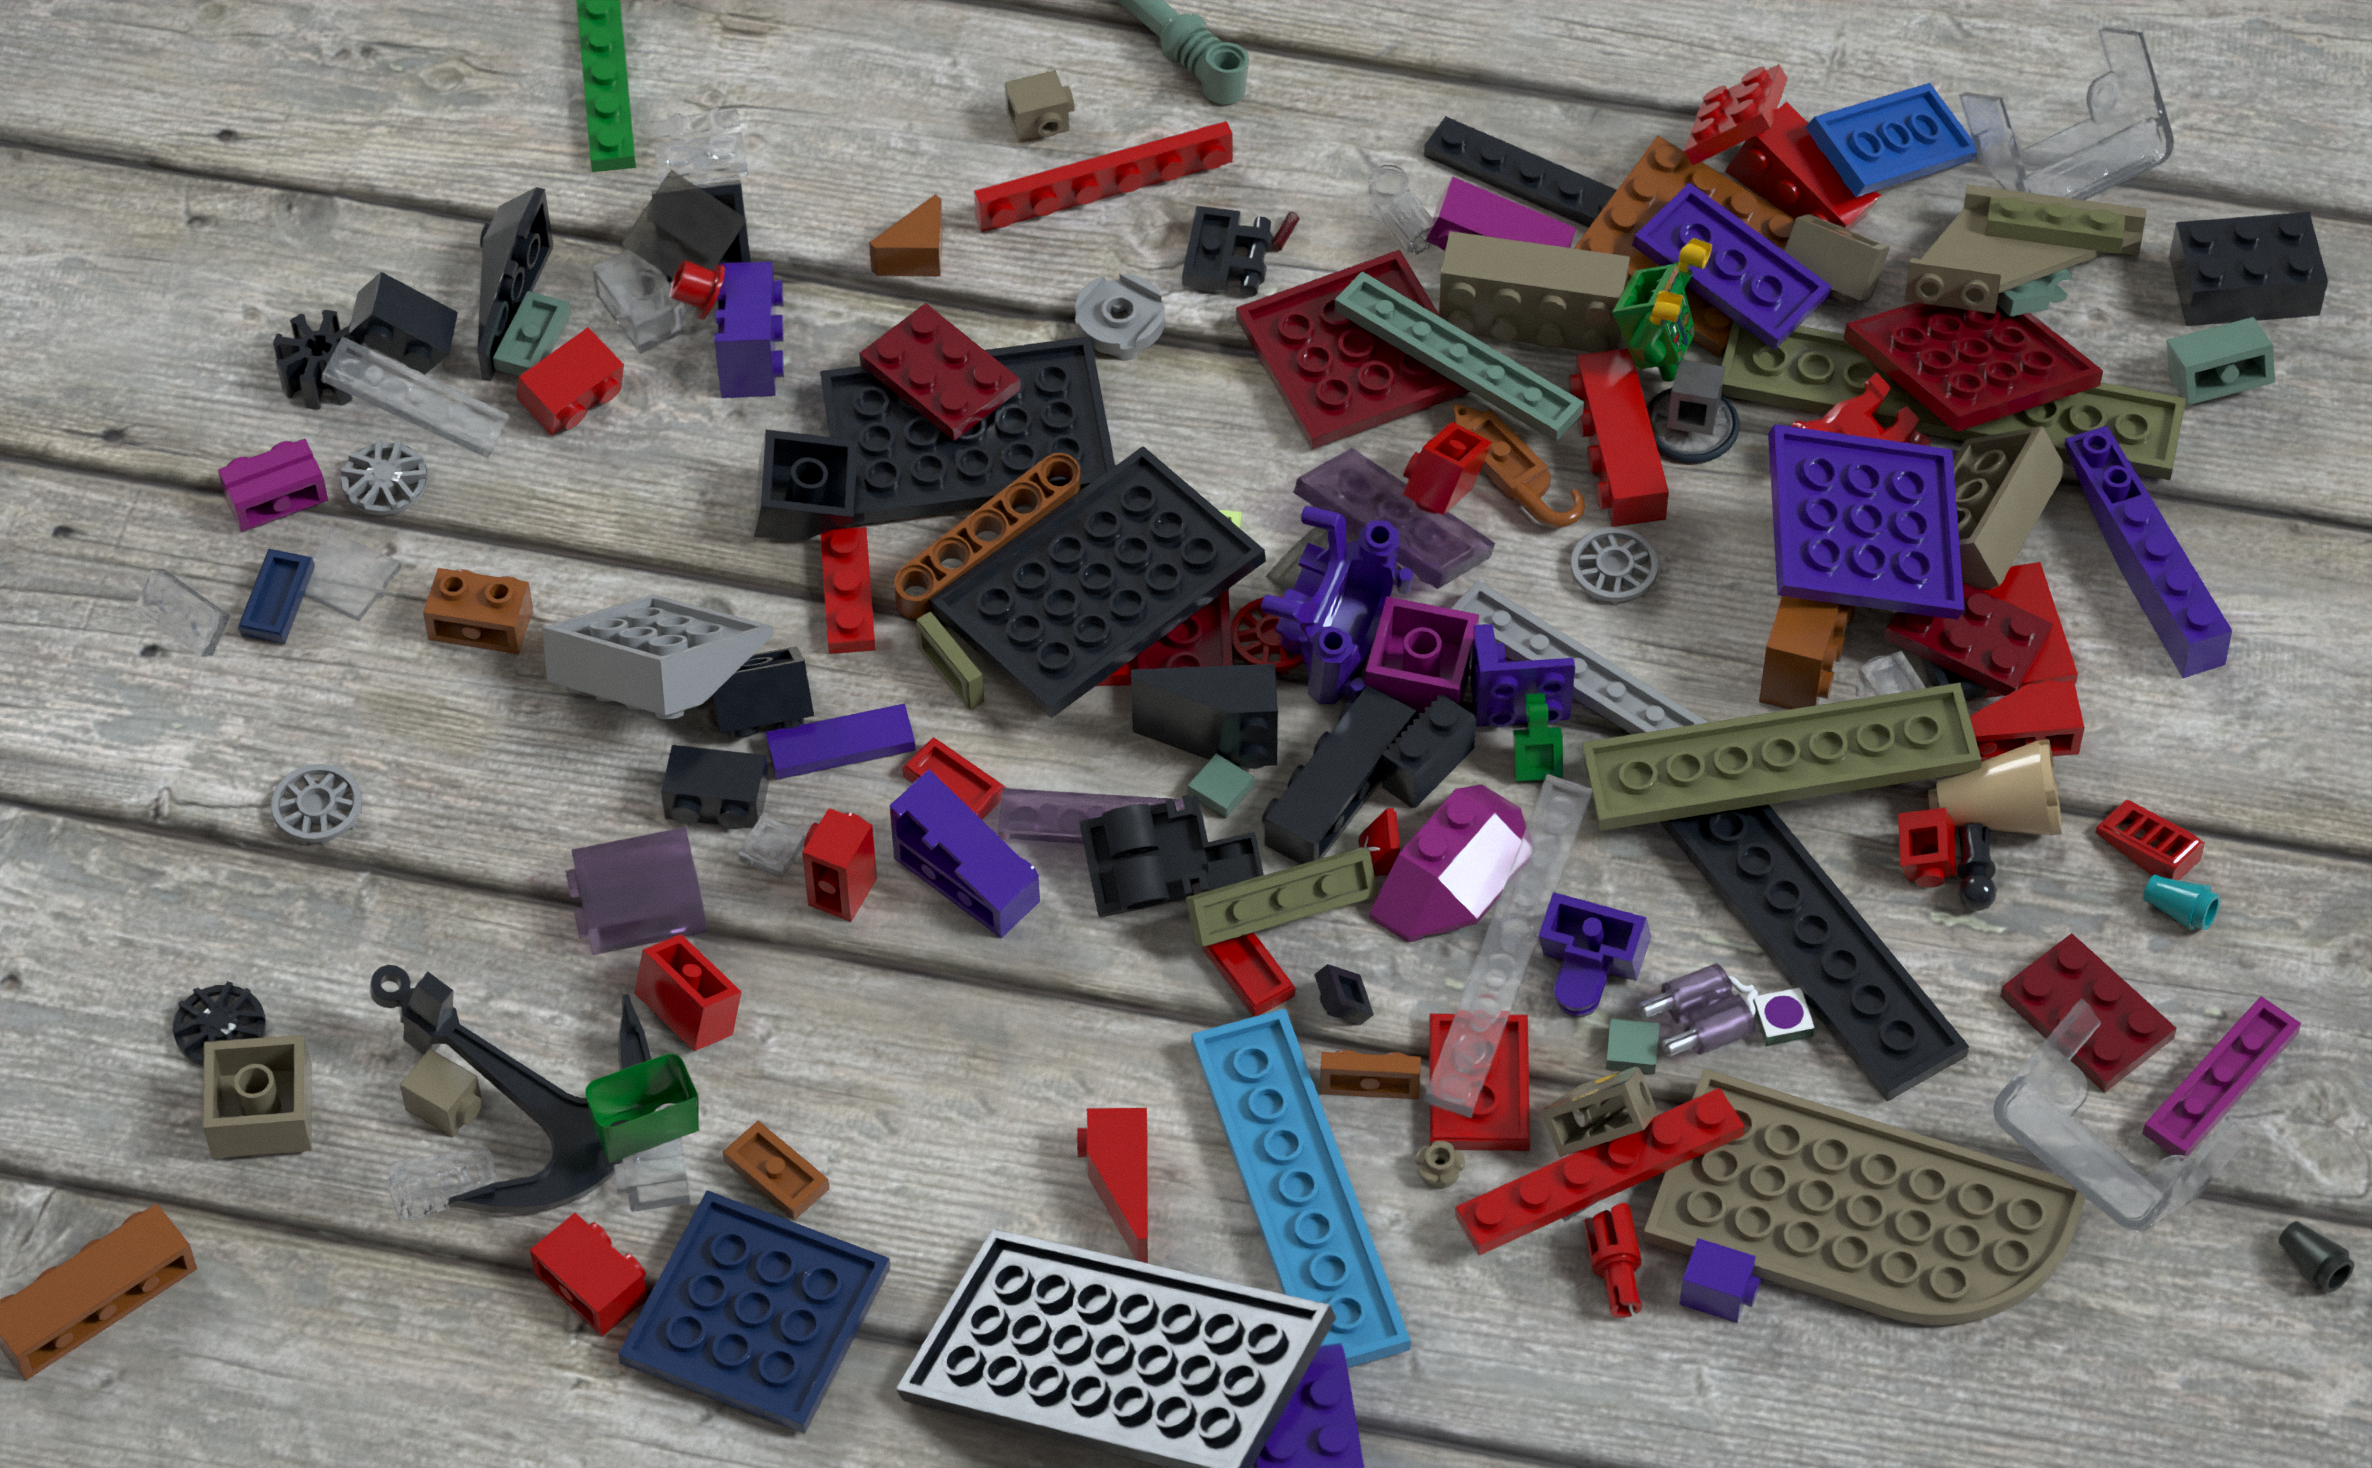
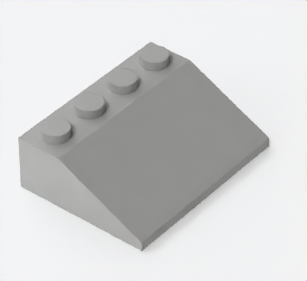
M652 594L542 627L547 682L567 687V691L570 693H589L595 695L598 701H616L625 704L626 709L647 710L654 712L657 718L674 719L683 716L685 709L701 705L709 699L773 636V626Z

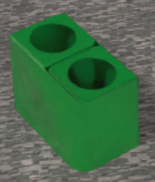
M664 1054L595 1079L585 1089L591 1120L609 1163L699 1131V1095L683 1059L676 1054ZM664 1104H674L672 1106L655 1111L658 1107ZM617 1121H628L617 1126L609 1127L611 1124Z

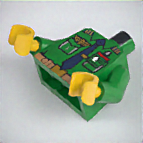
M1696 238L1689 240L1687 245L1681 249L1679 262L1634 271L1613 310L1615 320L1635 366L1640 369L1658 367L1661 379L1665 382L1675 380L1678 364L1682 359L1684 360L1683 356L1695 335V328L1684 288L1693 275L1690 266L1704 269L1712 250L1710 243Z

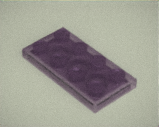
M1353 448L1298 477L1293 491L1294 494L1308 502L1312 507L1341 513L1346 519V530L1358 537L1360 530L1370 521H1388L1399 531L1397 563L1411 569L1422 582L1436 589L1441 588L1491 558L1495 542L1450 512L1443 516L1439 513L1431 514L1419 509L1413 500L1402 495L1407 485L1406 483Z

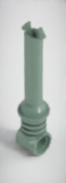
M1117 0L1160 37L1162 54L1167 60L1181 63L1202 82V91L1207 99L1214 103L1226 105L1236 103L1244 97L1249 66V56L1244 48L1229 42L1222 43L1207 30L1206 21L1200 15H1180L1164 0Z

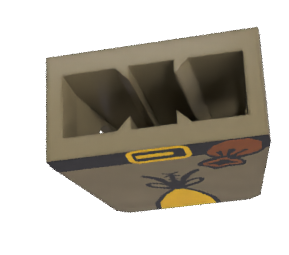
M1639 1067L1582 1084L1541 1110L1559 1157L1642 1131L1657 1113L1656 1106ZM1574 1113L1578 1115L1584 1114L1583 1126L1576 1122Z

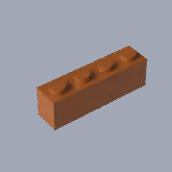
M157 1203L145 1211L132 1214L123 1222L122 1226L102 1239L90 1241L77 1255L60 1266L45 1270L35 1282L15 1295H8L0 1299V1349L25 1381L197 1270L190 1244Z

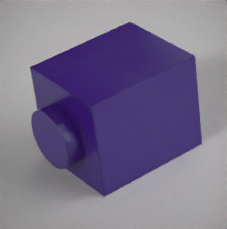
M1697 1238L1682 1280L1679 1305L1738 1323L1743 1306L1753 1307L1760 1287L1761 1278L1753 1276L1756 1256Z

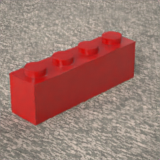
M1628 348L1577 355L1575 374H1570L1568 378L1569 391L1571 395L1584 402L1583 414L1578 418V426L1581 437H1589L1591 446L1587 447V460L1590 473H1598L1600 482L1596 484V493L1600 510L1607 509L1612 527L1666 520L1669 490L1636 366Z

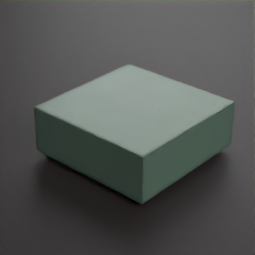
M1215 754L1188 784V795L1191 797L1197 795L1202 804L1227 818L1253 789L1255 777L1220 755Z
M1610 1018L1606 1069L1625 1071L1639 1067L1642 1073L1655 1074L1660 1023Z

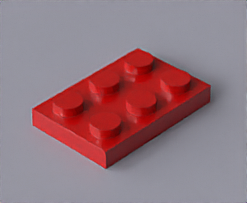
M1780 64L1767 70L1763 66L1753 69L1742 77L1741 83L1728 89L1725 85L1719 86L1703 97L1684 149L1692 166L1771 129L1788 79Z

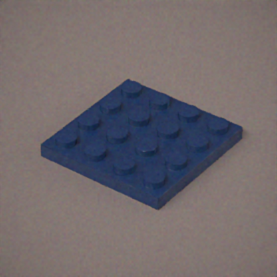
M706 1190L618 1353L619 1363L805 1434L891 1268L890 1258Z

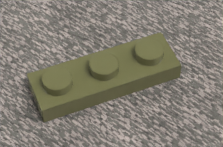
M1991 197L1985 235L2121 254L2126 215L2114 214L2105 209L2090 211L2069 208L2061 203H2050L2047 205L2031 203L2017 197Z

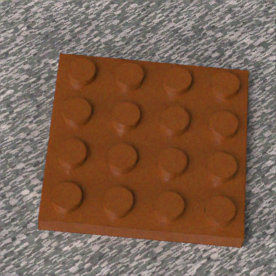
M1658 135L1574 249L1630 256L1628 282L1636 270L1659 267L1658 264L1632 246L1635 234L1688 183L1694 185L1783 251H1785L1796 219L1705 163L1700 162L1692 166L1682 149ZM1685 286L1684 290L1695 328V335L1692 341L1720 357L1727 347L1733 320L1688 286Z

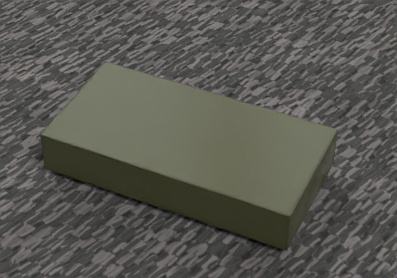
M931 612L918 618L916 627L920 651L967 708L973 709L984 702L982 673Z

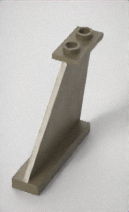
M1967 184L1963 210L1921 259L1910 258L1904 301L1995 313L1998 293L2110 253L1986 236L1991 197H2017L2031 203L2046 205L2061 203L2069 208L2090 211L2105 209L2114 214L2126 215L2121 254L2139 256L2146 209Z

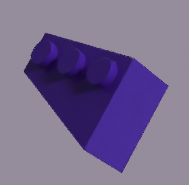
M772 261L719 263L724 265L725 275L717 297L716 324H718V333L715 334L714 342L721 398L776 396V378L784 377L783 350H776V342H784L783 315H775V307L784 306L783 280H774Z

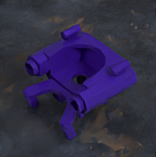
M1305 506L1301 514L1302 523L1328 530L1329 546L1324 549L1307 542L1298 566L1302 567V570L1293 590L1287 588L1283 598L1265 595L1262 600L1261 609L1265 614L1280 617L1275 628V632L1279 634V642L1287 652L1301 654L1308 672V694L1318 704H1336L1344 695L1349 696V699L1353 698L1356 700L1365 688V682L1359 678V675L1373 646L1386 597H1392L1393 585L1397 586V591L1400 594L1409 593L1413 572L1409 568H1403L1400 571L1396 569L1399 531L1388 521H1370L1360 530L1358 540L1346 544V519L1341 513Z

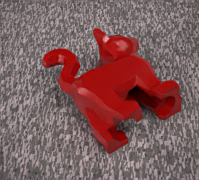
M1875 373L1864 383V394L1837 403L1822 419L1808 422L1797 420L1791 425V427L1930 446L1931 440L1927 436H1923L1916 430L1919 419L1907 406L1896 414L1895 424L1890 428L1883 429L1872 415L1884 402L1891 388L1878 373Z

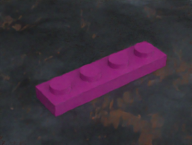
M2260 996L2147 1120L2142 1134L2183 1162L2299 1034L2302 1023Z

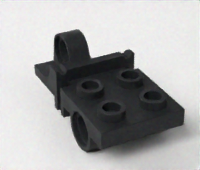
M1189 795L1182 796L1183 810L1176 811L1175 803L1171 798L1165 800L1166 802L1151 806L1149 804L1123 806L1104 812L1100 817L1079 821L1098 916L1101 918L1184 900L1186 897L1194 895L1192 884L1200 883L1201 890L1204 893L1263 876L1264 872L1255 832L1208 842L1201 805L1197 795L1192 797Z

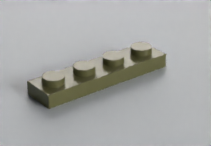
M1361 847L1186 897L1195 943L1204 947L1377 897L1378 889L1370 851Z

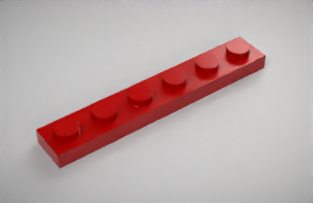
M1224 121L975 190L976 222L981 232L995 228H1004L1013 223L1038 216H1047L1056 211L1081 204H1090L1096 200L1117 194L1130 193L1139 188L1160 182L1173 181L1179 177L1207 169H1216L1233 162V133L1228 122Z
M1717 1088L1653 1117L1648 1126L1642 1131L1575 1152L1455 1206V1218L1480 1256L1744 1136L1745 1125L1721 1088Z

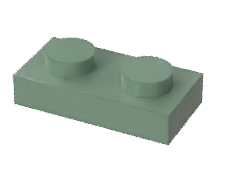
M527 291L493 357L495 370L520 376L551 354L571 315L570 302Z

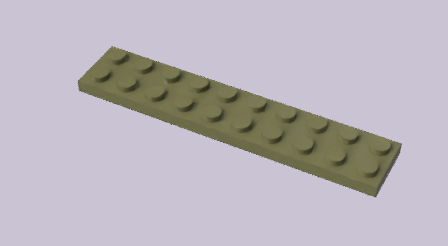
M1733 320L1722 363L1725 370L1721 395L1826 415L1837 403L1864 394V383L1875 373H1878L1891 387L1884 402L1872 415L1881 426L1892 427L1895 424L1896 414L1906 406L1919 419L1916 427L1919 433L1960 441L2043 426L2060 458L2070 462L2071 460L2064 445L2065 438L2107 425L2136 474L2171 480L2186 398L2101 382L2100 386L1955 432L1844 340V334L1798 326L1776 350H1773Z

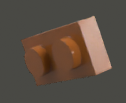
M1352 1050L1321 1052L1320 1094L1419 1100L1421 1057L1407 1056L1398 1052H1391L1385 1055L1359 1054Z
M759 1120L722 1152L723 1160L729 1167L794 1221L830 1189L829 1179Z

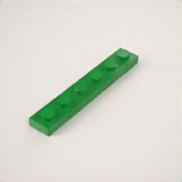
M576 0L592 172L636 168L621 0Z

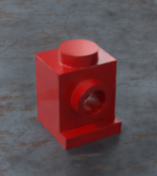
M1946 807L1898 813L1900 867L1908 881H1915L1916 885L1920 887L1933 888L1944 884V877L1956 876V827Z

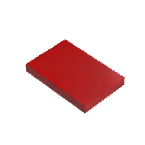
M2041 562L2011 566L2000 586L1984 592L2053 624L2047 641L2019 689L2027 684H2037L2045 680L2057 682L2074 680L2076 684L2078 672ZM1987 688L1984 698L2002 696Z
M1429 1013L1430 1146L1434 1141H1446L1453 1145L1454 1150H1530L1528 1015Z

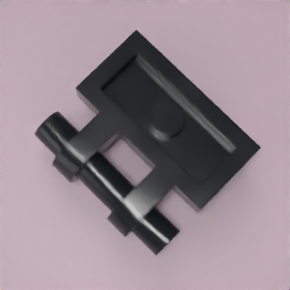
M1196 206L1182 272V286L1227 291L1229 277L1239 278L1242 281L1240 292L1248 297L1256 296L1259 285L1264 282L1267 267L1264 259L1265 254L1270 252L1273 235L1270 232L1271 221L1266 217H1257L1254 219L1253 226L1240 225L1241 211ZM1236 246L1245 247L1248 250L1247 257L1234 256Z

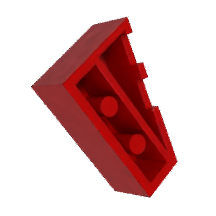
M1786 101L1777 109L1771 129L1746 140L1724 172L1795 219L1810 214L1848 230L1852 229L1869 213L1881 195L1874 191L1855 197L1805 127L1808 125V122Z

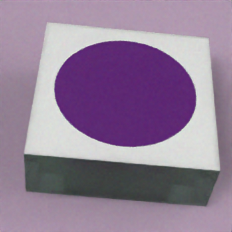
M1800 988L1759 995L1753 999L1755 1015L1765 1046L1813 1037L1815 1028Z

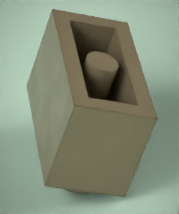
M1807 214L1796 218L1784 252L1831 285L1832 291L1830 295L1833 298L1846 303L1856 304L1857 300L1862 301L1873 297L1891 246Z

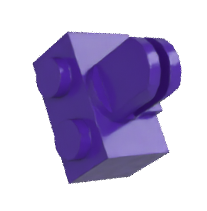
M1552 893L1538 938L1544 956L1562 961L1553 988L1557 1005L1560 1009L1572 1017L1591 1015L1599 1005L1609 974L1637 981L1651 939L1647 917L1563 894Z

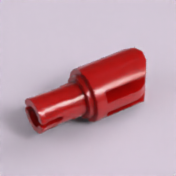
M1619 1203L1611 1207V1211L1604 1210L1595 1214L1593 1219L1588 1217L1582 1220L1592 1271L1596 1276L1603 1278L1605 1281L1610 1314L1616 1318H1626L1632 1316L1629 1305H1632L1635 1314L1642 1310V1302L1639 1298L1634 1275L1635 1271L1641 1266L1642 1259L1631 1208L1627 1203Z

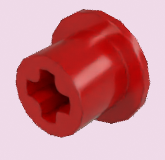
M683 260L673 278L669 297L697 308V318L704 320L712 310L719 295L725 275L724 265L718 264L713 270H709L690 261Z

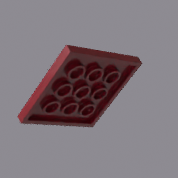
M1400 249L1236 307V320L1311 449L1471 392L1334 311L1335 299L1361 272H1364L1441 317Z
M1915 302L1846 323L1844 340L1955 432L2041 406L2042 404L2075 395L2101 385L2103 370L2030 312L2010 317L1998 305H1996L1995 313Z

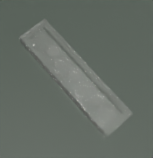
M345 337L341 338L321 381L487 459H489L510 416L499 409Z

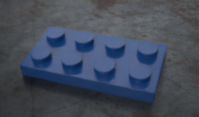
M1931 83L1814 116L1805 127L1816 142L1819 150L1825 154L1841 176L1844 184L1852 191L1855 197L1971 162L1980 152V149Z

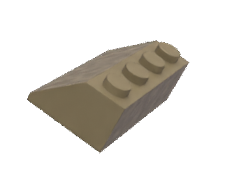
M2043 426L1967 439L1953 460L1962 582L1977 589L1991 590L2000 586L2004 581L2005 575L2016 556L2022 550L2024 542L2034 525L2038 522L2039 516L2050 497L2056 491L2058 483L2067 470Z

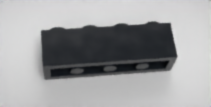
M1368 685L1356 700L1353 698L1349 699L1340 713L1339 722L1331 733L1325 731L1318 739L1313 756L1305 766L1300 764L1296 767L1289 779L1288 789L1280 799L1273 798L1267 805L1262 816V823L1265 824L1264 845L1299 864L1324 858L1381 783L1383 750H1388L1389 744L1395 743V738L1401 737L1402 731H1407V725H1413V719H1416V710Z

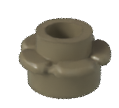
M1434 1141L1430 1147H1422L1415 1158V1163L1419 1166L1418 1174L1423 1182L1436 1189L1452 1186L1460 1176L1459 1171L1465 1167V1159L1461 1151L1454 1150L1453 1145L1446 1141ZM1443 1160L1445 1163L1444 1165H1437L1435 1162Z

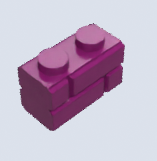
M306 438L296 442H280L268 452L251 458L238 457L230 461L226 467L217 469L224 497L233 513L240 532L329 501L322 472Z

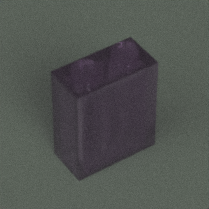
M686 827L571 850L574 869L565 870L571 899L578 897L581 899L582 908L574 910L579 939L589 937L592 955L657 943L679 934L686 937L707 932L704 905Z

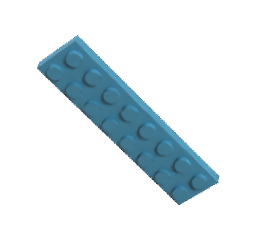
M1286 1009L1192 1033L1191 1044L1282 1294L1331 1306L1336 1319L1321 1345L1342 1343L1348 1368L1410 1351V1337Z

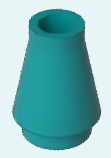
M2154 874L2146 885L2143 900L2156 906L2191 931L2196 928L2205 931L2216 918L2221 897L2219 894L2212 892L2210 885L2168 879Z

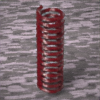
M1288 212L1272 241V250L1281 251L1299 221V216L1295 212Z

